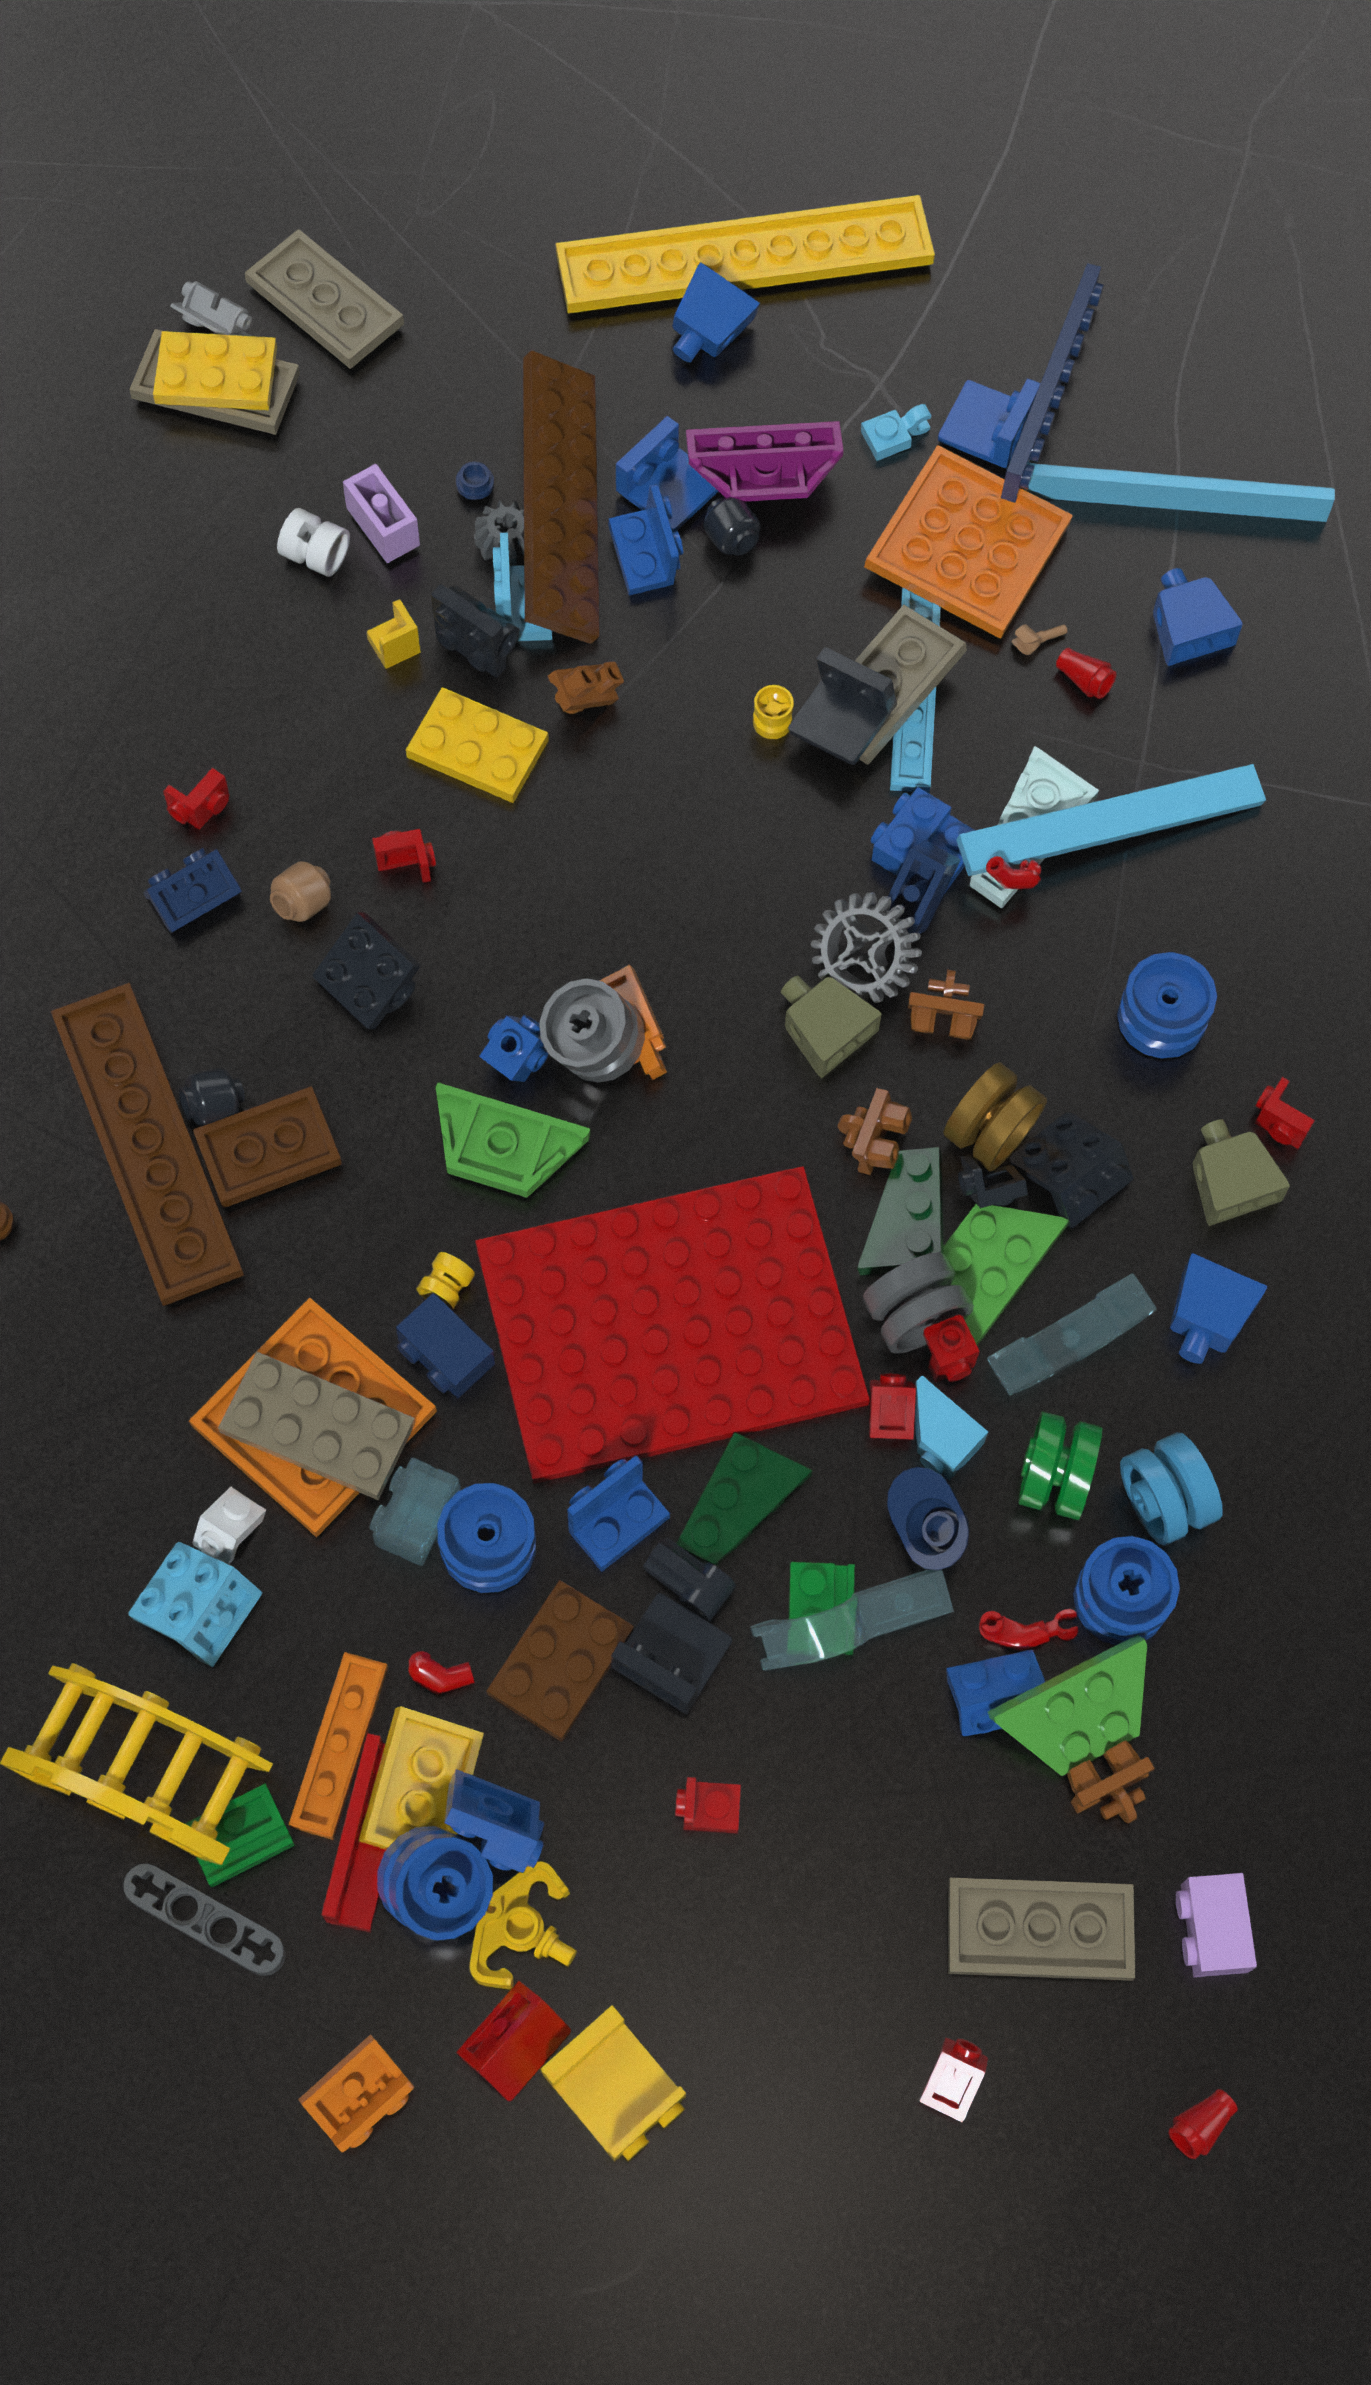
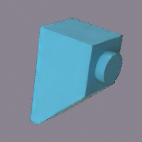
M921 1376L915 1385L917 1453L921 1456L920 1461L925 1468H930L940 1475L942 1474L950 1481L982 1447L988 1431L924 1376Z

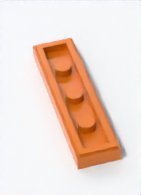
M344 1652L289 1822L290 1828L334 1840L388 1670L386 1663Z

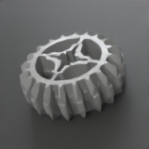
M873 892L866 893L863 900L858 893L851 894L849 896V904L843 899L837 900L835 902L836 912L825 910L823 913V917L829 925L817 924L814 928L817 933L823 935V939L811 942L812 947L821 948L822 954L813 957L812 962L814 964L824 963L825 969L818 973V977L825 979L831 976L866 1002L869 999V995L874 1003L882 1002L884 993L890 998L898 995L896 984L901 987H906L910 984L909 978L904 972L915 973L918 970V966L909 961L910 957H919L922 954L920 949L911 948V942L921 938L920 933L909 934L907 928L915 923L913 917H909L901 921L900 917L904 913L905 907L900 904L890 910L891 898L883 896L877 903V897ZM860 914L873 916L884 923L887 928L873 933L865 924H860L856 916ZM846 927L844 934L847 938V948L839 955V938L843 928ZM879 940L868 950V955L853 957L861 952L860 949L865 946L864 942ZM894 941V960L890 969L887 970L886 967L889 964L885 958V950ZM858 963L865 968L867 973L872 972L877 981L868 982L860 980L850 974L846 968Z

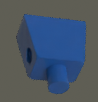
M700 262L674 316L672 328L682 335L673 348L674 353L689 363L692 362L700 349L713 357L718 356L754 320L760 303Z
M1180 568L1172 569L1161 577L1165 590L1158 593L1153 616L1167 666L1236 645L1243 623L1212 579L1204 577L1188 582Z
M1192 1253L1182 1273L1170 1324L1172 1331L1185 1336L1179 1350L1180 1356L1190 1362L1200 1364L1203 1363L1209 1347L1225 1353L1257 1307L1267 1286Z

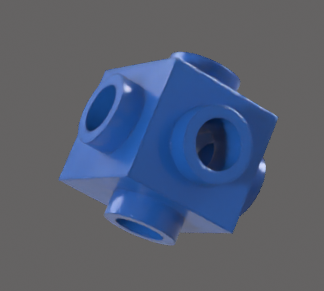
M524 1014L522 1018L507 1015L505 1019L498 1020L489 1031L488 1039L490 1041L479 1056L510 1080L525 1082L531 1072H536L545 1063L548 1052L541 1041L539 1022Z

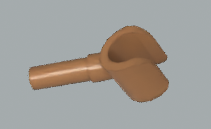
M1024 624L1016 630L1015 635L1017 638L1013 639L1012 643L1023 654L1030 655L1042 642L1067 634L1066 625H1061L1035 633L1027 624Z

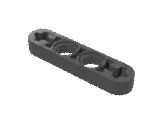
M139 1864L126 1874L124 1892L127 1898L138 1908L254 1974L260 1976L272 1975L283 1966L286 1958L285 1947L280 1938L271 1931L156 1866ZM150 1874L154 1875L152 1883L165 1893H167L170 1884L175 1886L165 1897L161 1911L155 1909L162 1902L156 1896L145 1893L142 1898L137 1897L140 1890L135 1886V1882L138 1878L146 1880ZM182 1896H191L198 1903L196 1915L188 1921L176 1920L172 1914L174 1902ZM222 1918L232 1919L237 1925L235 1938L227 1944L217 1943L212 1938L213 1925ZM247 1929L255 1931L248 1939L258 1946L264 1947L268 1941L273 1943L271 1950L276 1956L272 1962L264 1960L260 1966L256 1965L257 1956L244 1946L240 1956L234 1953L244 1943Z

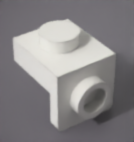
M230 1487L200 1516L193 1545L203 1553L229 1565L234 1560L238 1545L263 1521L266 1509Z

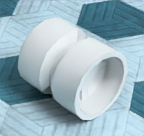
M296 508L289 514L281 528L277 550L280 555L299 564L306 561L308 568L330 577L339 569L346 556L350 534L348 530L329 521L321 524V519L318 516L301 508Z

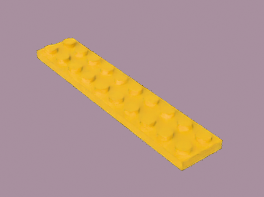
M920 195L556 243V255L568 313L683 298L700 262L740 290L931 265L934 263L935 256Z

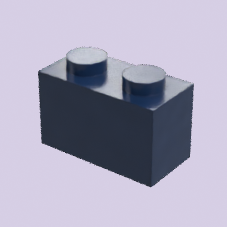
M926 840L910 849L888 895L891 898L890 910L900 904L905 907L904 913L900 917L901 921L909 917H913L915 923L907 928L909 934H921L927 930L961 860Z
M434 1293L396 1326L400 1342L397 1344L400 1352L413 1364L419 1360L429 1370L426 1375L431 1383L442 1393L449 1390L457 1399L495 1365L493 1350Z

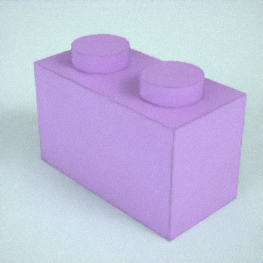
M377 464L343 481L348 511L386 563L420 546L417 518Z
M1243 1873L1188 1877L1181 1884L1182 1891H1176V1908L1179 1918L1186 1919L1188 1937L1182 1939V1950L1186 1966H1192L1193 1976L1249 1973L1255 1969L1257 1964Z

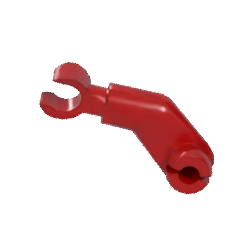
M1065 1609L1056 1614L1052 1621L1044 1623L1041 1620L1024 1625L1001 1616L996 1611H988L980 1618L979 1630L981 1635L990 1642L1018 1651H1024L1049 1642V1638L1056 1635L1062 1640L1069 1641L1074 1639L1078 1634V1626L1063 1629L1059 1625L1064 1620L1077 1618V1614L1072 1609Z

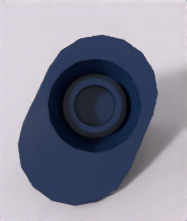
M922 1467L903 1471L894 1479L888 1491L887 1507L906 1551L912 1560L924 1569L941 1570L951 1567L962 1557L967 1548L970 1530L968 1518L963 1512L952 1488L942 1475L930 1468Z

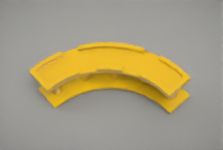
M74 1663L70 1665L69 1669L52 1666L48 1674L65 1683L60 1696L33 1746L27 1745L24 1752L8 1747L0 1764L36 1784L69 1796L71 1792L86 1798V1802L123 1820L127 1817L142 1825L147 1820L153 1823L149 1831L150 1833L202 1860L222 1865L230 1848L215 1840L218 1835L215 1829L246 1768L270 1771L273 1764L258 1756L261 1748L241 1737H236L235 1741L232 1742L168 1710L169 1702L151 1692L145 1691L143 1696L139 1697L95 1679L96 1675ZM81 1693L95 1697L64 1756H58L55 1763L50 1762L52 1756L49 1753ZM112 1703L137 1712L138 1715L106 1776L100 1775L98 1781L81 1775L80 1773L83 1768L79 1765ZM158 1721L185 1735L153 1797H147L146 1801L142 1803L123 1794L126 1786L122 1783L154 1722ZM201 1743H204L231 1759L199 1822L193 1821L190 1827L169 1816L172 1811L169 1805Z

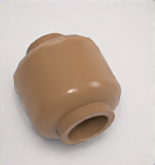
M300 861L291 865L276 876L271 883L270 902L272 907L282 918L303 922L310 919L326 907L331 899L329 876L321 867L313 866L307 862Z

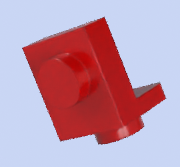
M214 768L204 776L188 796H185L170 785L163 791L168 806V813L182 824L189 822L199 830L213 814L217 815L225 808L230 796L225 776Z
M420 829L406 832L390 831L381 837L372 838L378 871L418 863L423 883L431 881L429 867L436 866L434 851L431 842L423 843Z
M1282 1077L1276 1088L1268 1085L1255 1106L1261 1109V1112L1255 1124L1267 1130L1277 1142L1284 1145H1292L1299 1149L1315 1120L1280 1100L1290 1082Z
M956 1315L924 1329L923 1336L932 1353L928 1369L935 1383L946 1378L949 1382H955L972 1372L971 1368L975 1366L980 1351L962 1315Z

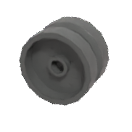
M588 978L571 981L556 990L544 1005L539 1022L541 1041L548 1054L581 1079L597 1083L614 1080L629 1071L639 1058L645 1041L644 1022L637 1009L603 981Z
M941 1252L929 1253L914 1258L883 1275L863 1294L862 1301L872 1319L885 1321L881 1327V1335L891 1352L898 1354L922 1347L927 1344L923 1336V1331L926 1327L956 1315H962L964 1320H966L973 1312L974 1305L964 1287L951 1285L955 1278V1271L945 1254Z

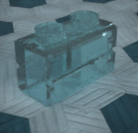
M416 1458L410 1459L406 1469L400 1466L390 1483L389 1491L394 1493L387 1507L380 1505L370 1524V1530L374 1531L372 1536L375 1545L419 1566H423L438 1536L437 1523L443 1507L461 1489L459 1479Z

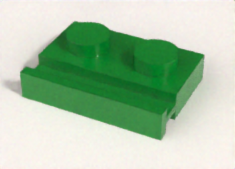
M790 1563L788 1653L853 1654L855 1564L840 1566L831 1563Z
M266 1783L231 1800L215 1829L218 1832L215 1840L230 1848L223 1864H215L198 1857L197 1859L212 1888L295 1846ZM199 1816V1817H197V1818H195V1819H193V1820H191V1821H189V1822H187V1823H185V1824L191 1827L193 1821H198V1822H199L201 1816Z

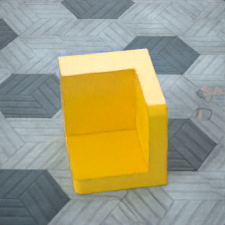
M400 599L392 602L393 619L367 631L368 641L385 669L421 653L418 628Z

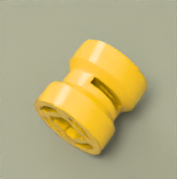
M768 685L760 689L755 696L753 727L764 738L778 739L784 737L789 732L788 727L792 722L794 701L791 693L785 687Z
M439 1252L432 1262L433 1270L431 1274L423 1277L416 1289L425 1300L434 1293L453 1311L459 1301L458 1293L463 1287H467L470 1284L475 1273L466 1263L455 1256Z

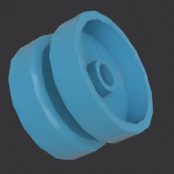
M1176 1432L1157 1441L1154 1446V1453L1142 1448L1124 1456L1120 1461L1123 1484L1132 1507L1147 1532L1158 1544L1166 1546L1185 1537L1188 1532V1524L1193 1528L1202 1529L1219 1521L1223 1516L1221 1497L1211 1470L1194 1443L1183 1433Z

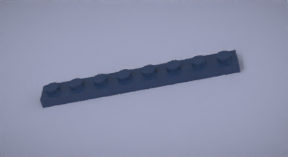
M1087 263L1008 466L1001 499L1016 503L1020 489L1028 490L1035 469V466H1031L1030 463L1031 461L1039 462L1045 439L1040 438L1041 434L1048 436L1055 417V413L1050 412L1051 408L1059 409L1065 391V386H1062L1061 382L1069 383L1075 360H1071V356H1079L1085 337L1080 332L1081 330L1088 332L1094 315V309H1091L1090 306H1098L1103 292L1104 284L1098 283L1101 272L1100 266Z

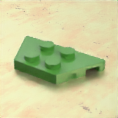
M437 1083L436 1086L448 1174L527 1198L589 1141L591 1135L590 1128L442 1083Z
M975 1204L946 1242L944 1254L955 1271V1278L951 1285L964 1287L974 1305L973 1312L966 1318L965 1322L976 1345L980 1343L1066 1228L1067 1219L995 1205L980 1209Z
M1137 1634L988 1711L989 1718L1063 1776L1070 1769L1088 1760L1092 1761L1103 1755L1110 1748L1140 1736L1147 1643L1144 1638Z

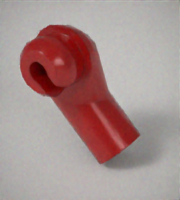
M999 856L991 858L986 864V871L1004 889H1031L1041 880L1039 877L1041 866L1034 860H1031L1030 863L1027 860L1022 861L1019 869H1012Z

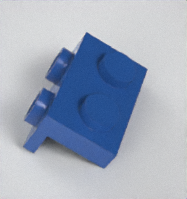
M1033 1650L946 1668L947 1681L959 1712L960 1730L963 1736L1003 1729L989 1718L987 1712L1045 1682Z

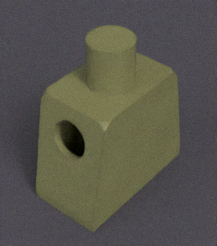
M797 975L791 978L781 990V994L792 1004L786 1011V1030L821 1078L879 1031L882 1014L832 977L825 978L811 989Z
M1223 1119L1212 1121L1201 1128L1208 1146L1198 1150L1193 1161V1170L1206 1221L1209 1226L1283 1200L1290 1187L1288 1180L1255 1133L1247 1132L1231 1137Z

